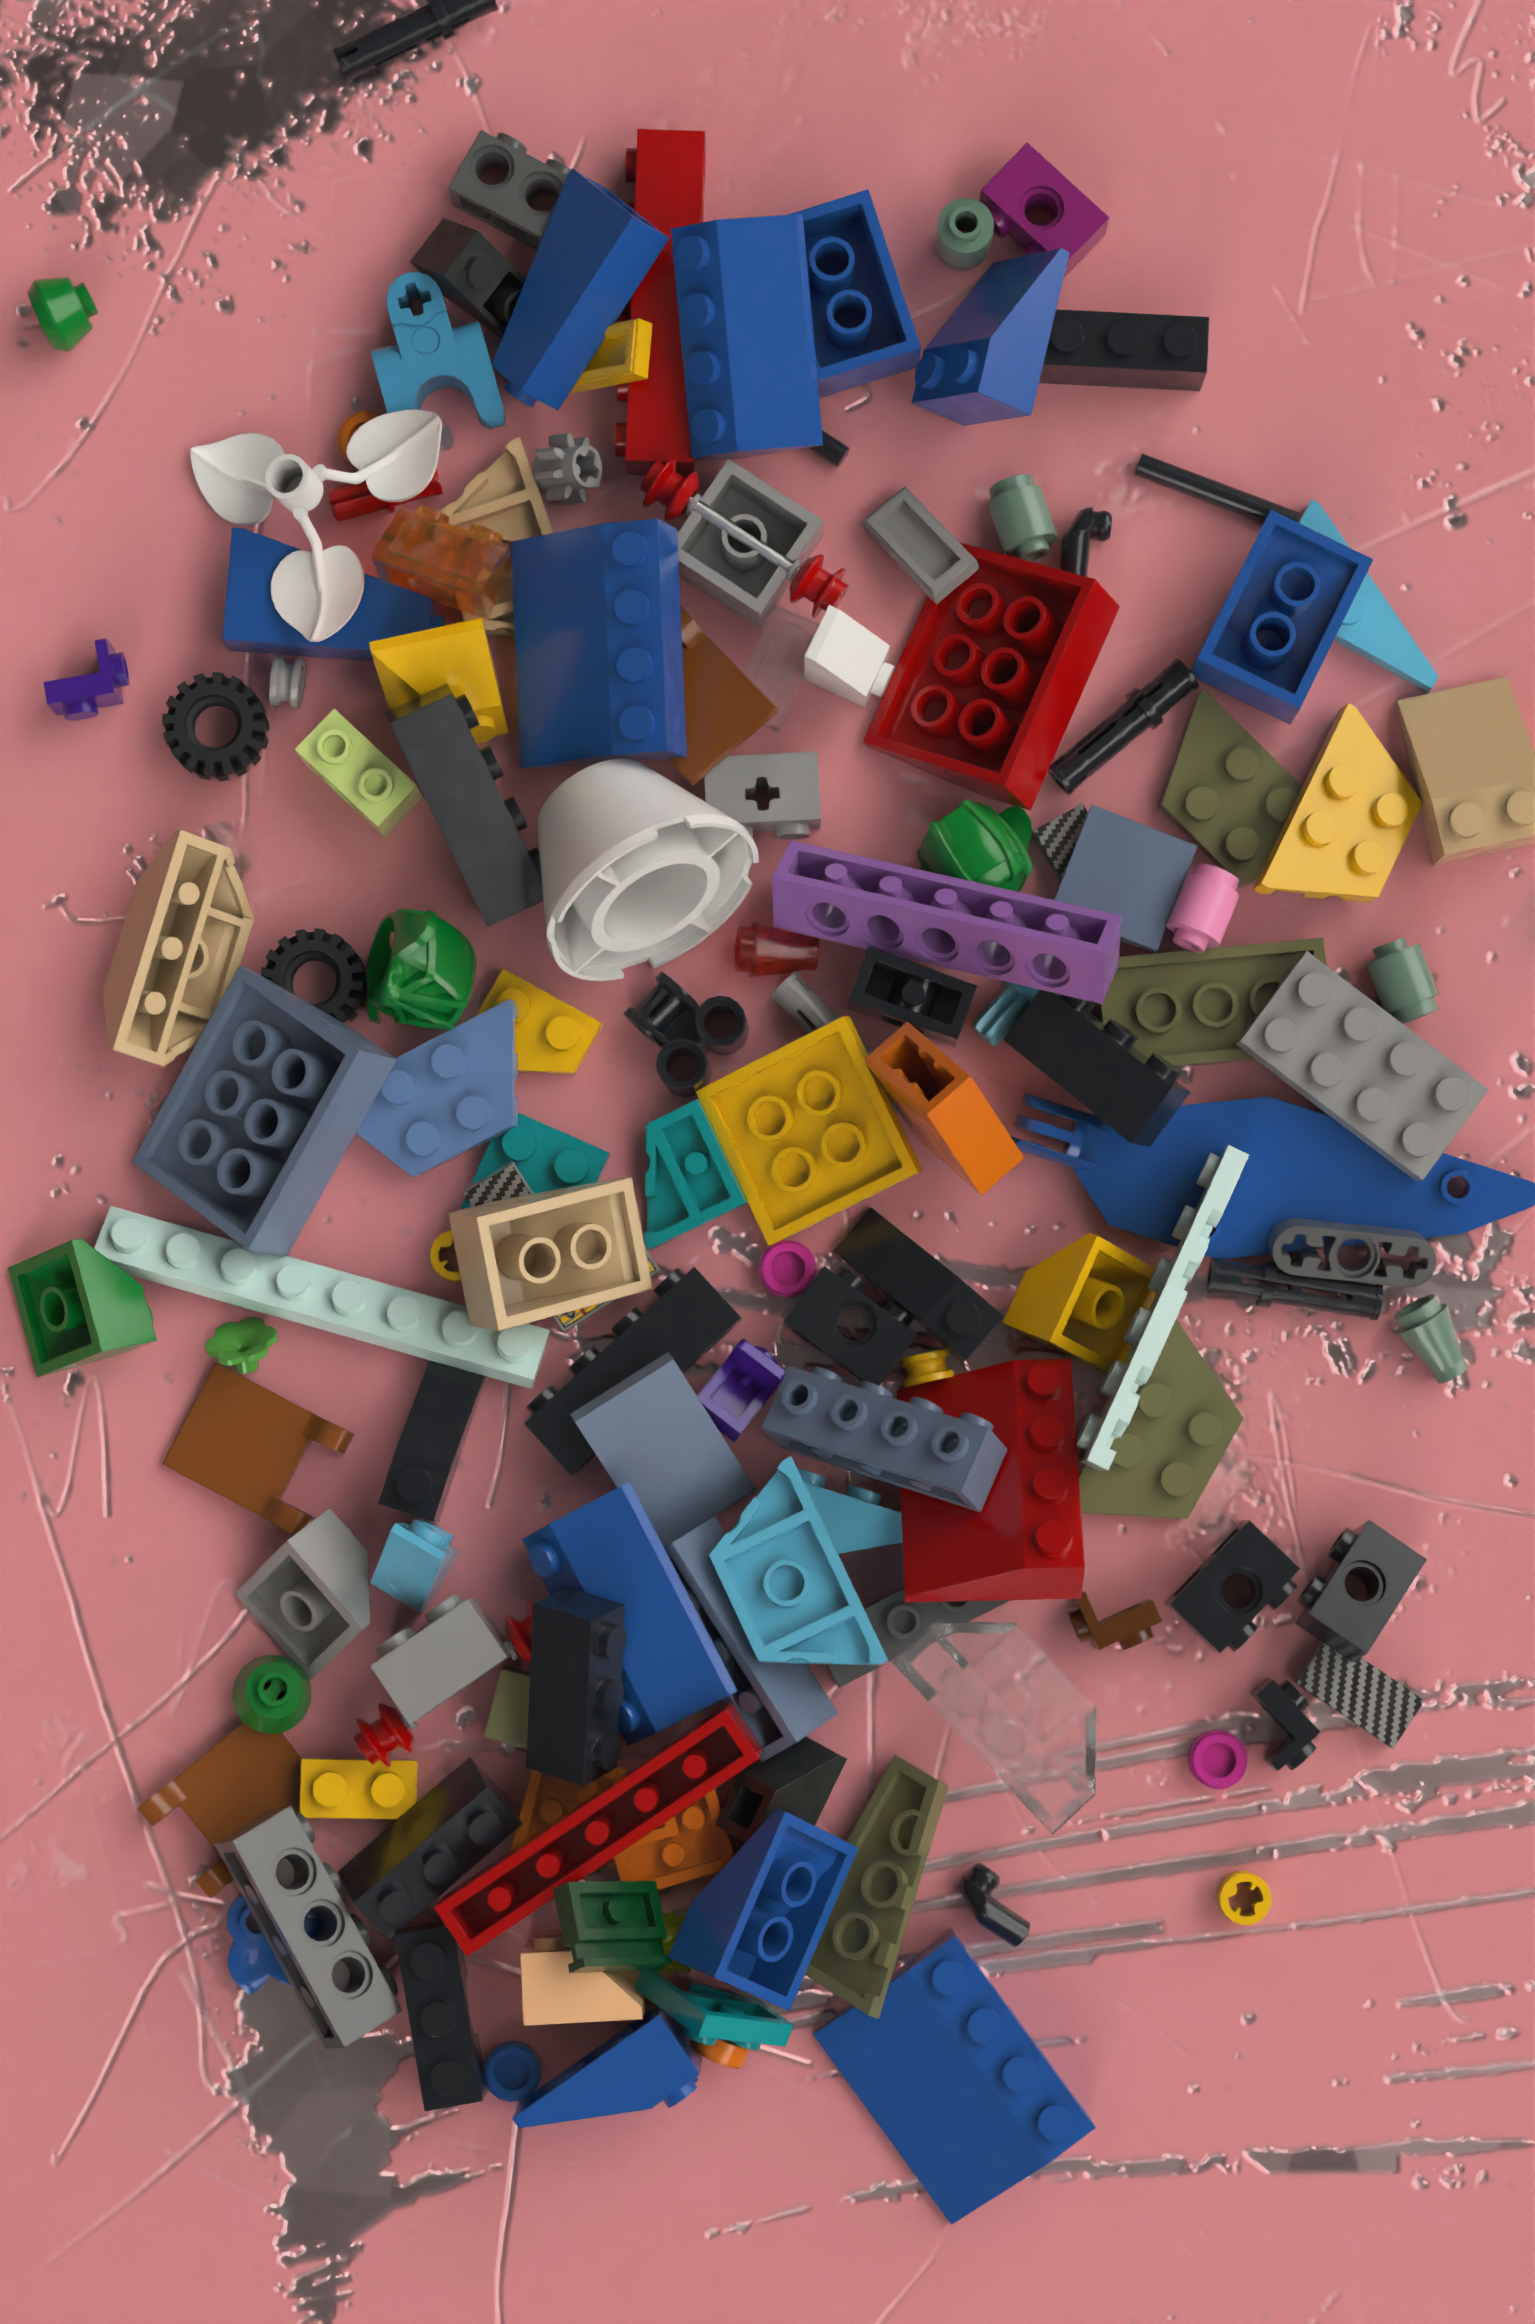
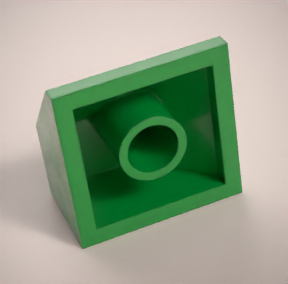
M81 1238L70 1240L8 1267L37 1377L120 1355L157 1341L153 1328L152 1312L147 1305L142 1285Z

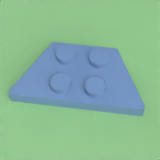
M508 999L454 1027L453 1030L447 1031L396 1057L397 1061L356 1134L409 1175L420 1177L518 1126V1098L515 1096V1080L518 1077V1053H515V1019H518V1007L515 1000Z

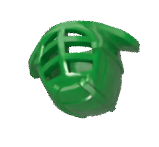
M967 799L961 801L957 805L956 810L949 813L939 822L937 820L931 822L928 826L929 830L922 840L920 848L917 850L918 861L921 865L920 870L1019 892L1033 869L1027 853L1033 834L1031 819L1024 809L1017 806L1008 807L997 814L990 806Z
M398 909L393 913H388L377 928L368 955L366 998L369 1021L380 1024L382 1012L394 1018V1021L404 1025L407 1023L422 1028L453 1030L455 1023L468 1006L476 974V956L467 937L447 921L437 917L435 911L427 910L423 912L414 909ZM391 932H394L393 948L390 947L389 943Z

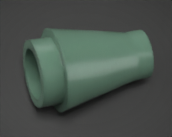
M1435 1294L1426 1295L1409 1303L1394 1315L1399 1325L1396 1333L1433 1373L1439 1384L1458 1377L1468 1369L1447 1304H1440Z

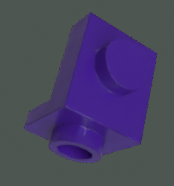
M107 638L95 640L99 673L44 682L47 705L56 715L64 714L66 720H83L97 716L99 714L98 708L124 704L121 687L130 685L127 662L124 653H115L113 646Z
M741 1339L697 1397L718 1430L735 1442L782 1382L786 1371L778 1365L777 1360L769 1351L760 1346H753L747 1340Z

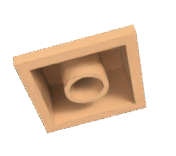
M561 1929L538 1931L537 1937H534L533 1941H528L521 1951L524 2026L643 2019L646 2009V1997L634 1989L636 1984L623 1972L569 1973L568 1964L573 1962L571 1947H564Z

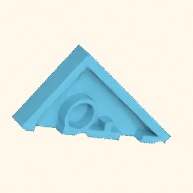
M1312 499L1299 523L1349 547L1320 503ZM1367 573L1334 640L1429 693L1439 677Z

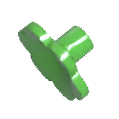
M248 1318L240 1323L228 1322L220 1325L215 1330V1337L206 1341L205 1350L208 1356L218 1358L221 1365H236L239 1373L248 1374L258 1369V1360L267 1355L268 1347L277 1342L278 1334L274 1327L265 1326L264 1320L260 1318Z

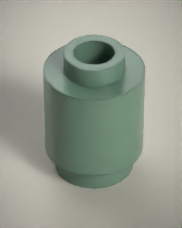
M971 198L956 199L943 208L938 218L935 245L938 255L947 265L956 269H971L986 259L990 252L994 230V221L989 209L983 203ZM959 230H966V231H969L970 233H963V232H960Z
M1029 474L1014 475L1000 480L991 486L989 492L992 499L989 501L988 507L1003 554L1031 562L1047 556L1050 553L1049 546L1054 544L1058 537L1042 487L1035 485L1032 476Z
M1404 937L1373 949L1376 960L1366 964L1382 1008L1404 1024L1439 1010L1434 998L1439 993L1420 944L1408 947Z

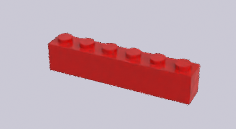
M637 129V148H626L625 179L628 183H635V203L626 204L669 237L666 245L631 297V313L622 312L620 314V322L640 318L653 324L648 379L617 385V401L627 402V423H616L615 457H625L627 475H647L648 471L657 461L665 465L673 457L677 459L676 472L681 476L686 477L695 471V459H692L671 229L704 222L705 131Z
M730 1701L444 1895L434 1909L468 1957L555 1898L553 1888L566 1882L580 1881L760 1759L764 1749Z

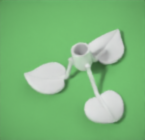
M415 409L391 412L369 420L359 427L347 445V457L351 464L359 470L355 473L327 469L322 464H318L311 469L300 457L293 454H285L283 448L273 438L259 433L239 434L216 443L195 446L190 449L192 468L201 493L221 518L235 525H256L267 518L272 508L273 498H276L284 507L293 512L294 518L300 523L311 544L312 552L305 550L295 551L287 555L279 563L273 572L271 580V596L280 616L299 631L309 642L323 641L344 627L355 613L364 591V572L356 554L350 548L342 545L323 550L322 542L308 517V511L315 508L323 496L322 482L326 479L356 485L366 480L369 491L376 498L385 502H402L415 497L428 486L436 471L439 459L442 421L438 414L434 412Z

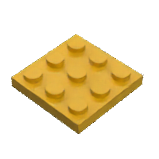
M850 1015L842 1016L696 1091L768 1246L783 1241L923 1172L886 1091L864 1060L868 1053Z

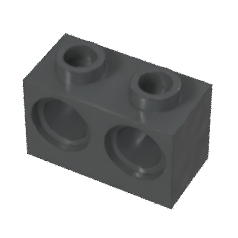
M480 130L448 187L452 205L538 250L555 205L547 211H537L528 205L529 201L539 193H549L558 199L571 169L556 160L547 159L546 163H543L526 154L527 148L507 134L498 133L494 137ZM491 167H500L508 172L506 179L496 185L485 184L479 179L481 174Z

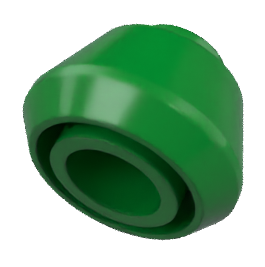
M69 277L36 279L27 292L38 321L55 350L72 351L93 329L89 318L99 313L84 282L74 286Z
M279 1655L261 1656L247 1663L238 1673L232 1689L233 1706L239 1718L249 1728L264 1734L283 1733L295 1727L306 1715L311 1703V1685L304 1670L291 1659ZM270 1681L271 1685L268 1689L263 1690L264 1684ZM282 1691H284L285 1696L282 1699L277 1700L279 1694Z

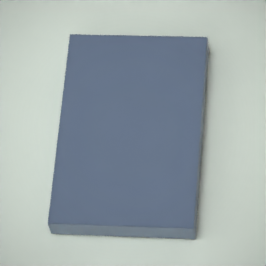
M669 1352L570 1414L617 1488L628 1482L632 1484L663 1547L668 1546L756 1490Z

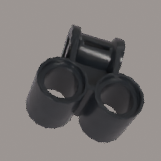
M661 971L655 978L657 985L635 1009L629 1007L623 1015L658 1047H662L657 1056L656 1067L658 1075L668 1091L680 1097L697 1095L696 1091L707 1086L710 1081L711 1067L706 1055L707 1052L711 1051L714 1054L728 1055L741 1049L748 1039L749 1026L747 1018L740 1004L726 996L711 997L699 1007L698 1003L681 986ZM723 1012L735 1016L738 1020L737 1028L729 1037L718 1039L707 1033V1024L714 1015ZM681 1055H691L699 1061L698 1072L687 1081H676L669 1076L670 1064Z

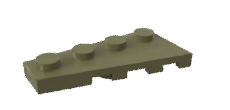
M896 1755L892 1758L846 1841L858 1847V1851L805 1975L868 2016L879 2019L948 1790V1785Z

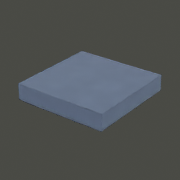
M1091 805L1054 900L1122 915L1120 940L1151 953H1156L1198 846Z

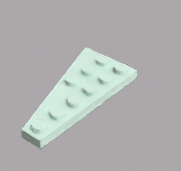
M1230 1145L1223 1149L1220 1157L1213 1153L1209 1154L1196 1182L1197 1185L1205 1188L1196 1209L1188 1205L1184 1207L1171 1235L1181 1240L1171 1261L1161 1257L1147 1286L1148 1289L1156 1292L1150 1308L1147 1310L1140 1307L1139 1310H1136L1124 1335L1123 1341L1132 1345L1124 1363L1118 1360L1112 1362L1098 1393L1107 1397L1100 1415L1088 1414L1077 1435L1076 1445L1078 1448L1083 1449L1078 1459L1079 1462L1098 1471L1109 1470L1116 1455V1451L1110 1449L1114 1438L1122 1437L1133 1417L1140 1398L1136 1391L1139 1385L1142 1386L1147 1383L1187 1296L1188 1292L1184 1288L1188 1280L1191 1281L1204 1258L1210 1242L1208 1237L1212 1228H1216L1224 1213L1249 1154Z

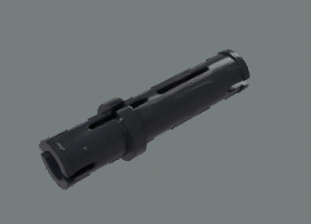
M426 0L427 5L375 29L363 37L339 48L337 47L333 49V52L348 83L365 73L383 66L428 42H432L442 36L445 40L456 36L454 30L479 17L499 10L496 1Z
M1176 658L1142 689L1134 688L1126 694L1127 701L1079 740L1065 754L1051 763L1048 773L1066 794L1070 795L1088 777L1099 770L1150 727L1154 730L1162 724V716L1199 687L1197 679L1189 668Z
M1215 1257L1211 1259L1206 1284L1207 1293H1219L1256 1300V1305L1269 1308L1271 1303L1323 1312L1366 1317L1375 1321L1380 1316L1384 1290L1383 1285L1380 1284L1371 1285L1352 1281L1290 1275L1281 1269H1277L1275 1262L1264 1261L1262 1266L1219 1260V1258ZM1242 1278L1286 1285L1288 1289L1243 1283ZM1302 1288L1346 1295L1347 1299L1304 1293Z

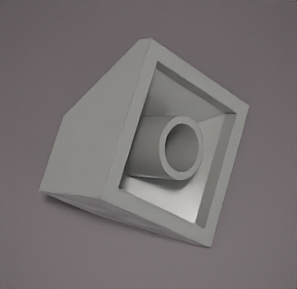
M331 1508L288 1539L235 1593L288 1657L304 1670L309 1681L370 1624L368 1552Z

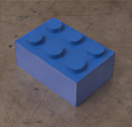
M869 189L788 214L803 215L819 398L917 368L920 361L921 346Z

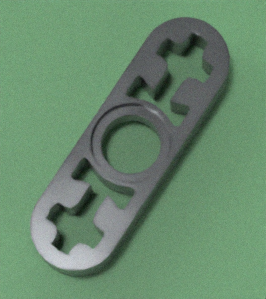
M1289 1218L1279 1222L1272 1229L1268 1237V1250L1276 1265L1283 1272L1295 1276L1416 1287L1429 1280L1436 1268V1254L1433 1248L1421 1234L1412 1230ZM1301 1234L1307 1245L1324 1248L1325 1263H1320L1322 1258L1315 1250H1299L1296 1259H1291L1286 1249L1282 1248L1283 1244L1293 1243L1295 1235ZM1323 1236H1328V1237L1326 1238L1325 1244H1324V1246H1323L1322 1237H1323ZM1354 1238L1363 1240L1367 1245V1254L1361 1263L1351 1267L1338 1263L1337 1250L1343 1242ZM1379 1242H1383L1382 1247L1388 1255L1403 1256L1406 1254L1408 1247L1413 1246L1415 1252L1421 1257L1420 1262H1410L1408 1270L1403 1271L1397 1260L1380 1257ZM1379 1262L1381 1263V1269H1377Z

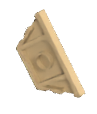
M520 437L511 440L505 446V452L483 474L479 472L465 486L463 494L455 502L448 503L430 521L464 621L482 618L486 634L515 638L511 541L553 533Z

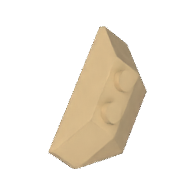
M176 829L136 882L103 988L108 1049L164 1067L173 1061L176 1056L194 1047L241 964L254 922L243 884L234 867L235 860L231 848Z

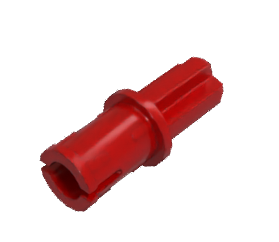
M436 468L428 486L420 494L402 502H385L376 498L369 491L366 480L356 485L345 484L331 488L328 491V500L335 519L343 521L386 508L389 513H394V506L434 495H443L441 484L438 482L439 475Z

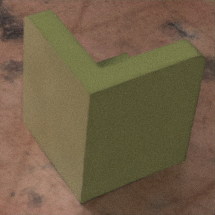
M504 1666L501 1669L483 1737L527 1749L530 1672Z

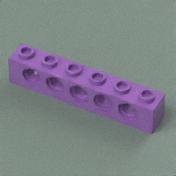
M793 840L790 841L772 877L774 928L864 949L872 947L894 956L1103 1004L1119 965L1122 915Z

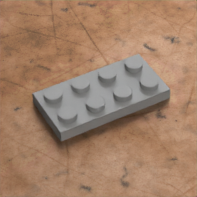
M1308 951L1300 955L1236 1042L1238 1047L1416 1182L1424 1180L1489 1090Z

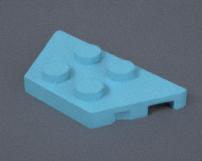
M792 1456L781 1462L777 1467L776 1473L758 1496L754 1497L744 1509L739 1520L722 1537L709 1554V1557L760 1663L883 1665L889 1662L798 1468Z

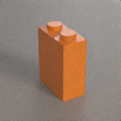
M908 1021L864 1059L919 1141L981 1196L1024 1159V1156L973 1078Z

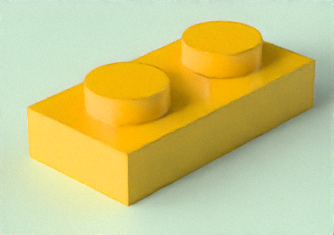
M301 1758L299 1812L305 1818L399 1819L417 1801L418 1761L413 1759H391L392 1766L388 1768L381 1760L372 1765L367 1759Z

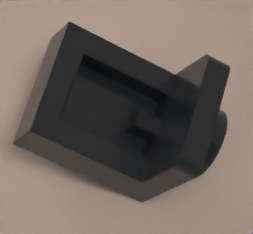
M1265 1678L1250 1694L1284 1730L1288 1737L1268 1754L1264 1760L1276 1771L1280 1770L1284 1765L1290 1770H1294L1315 1751L1316 1746L1311 1740L1320 1731L1303 1713L1310 1704L1288 1680L1278 1685L1273 1679Z

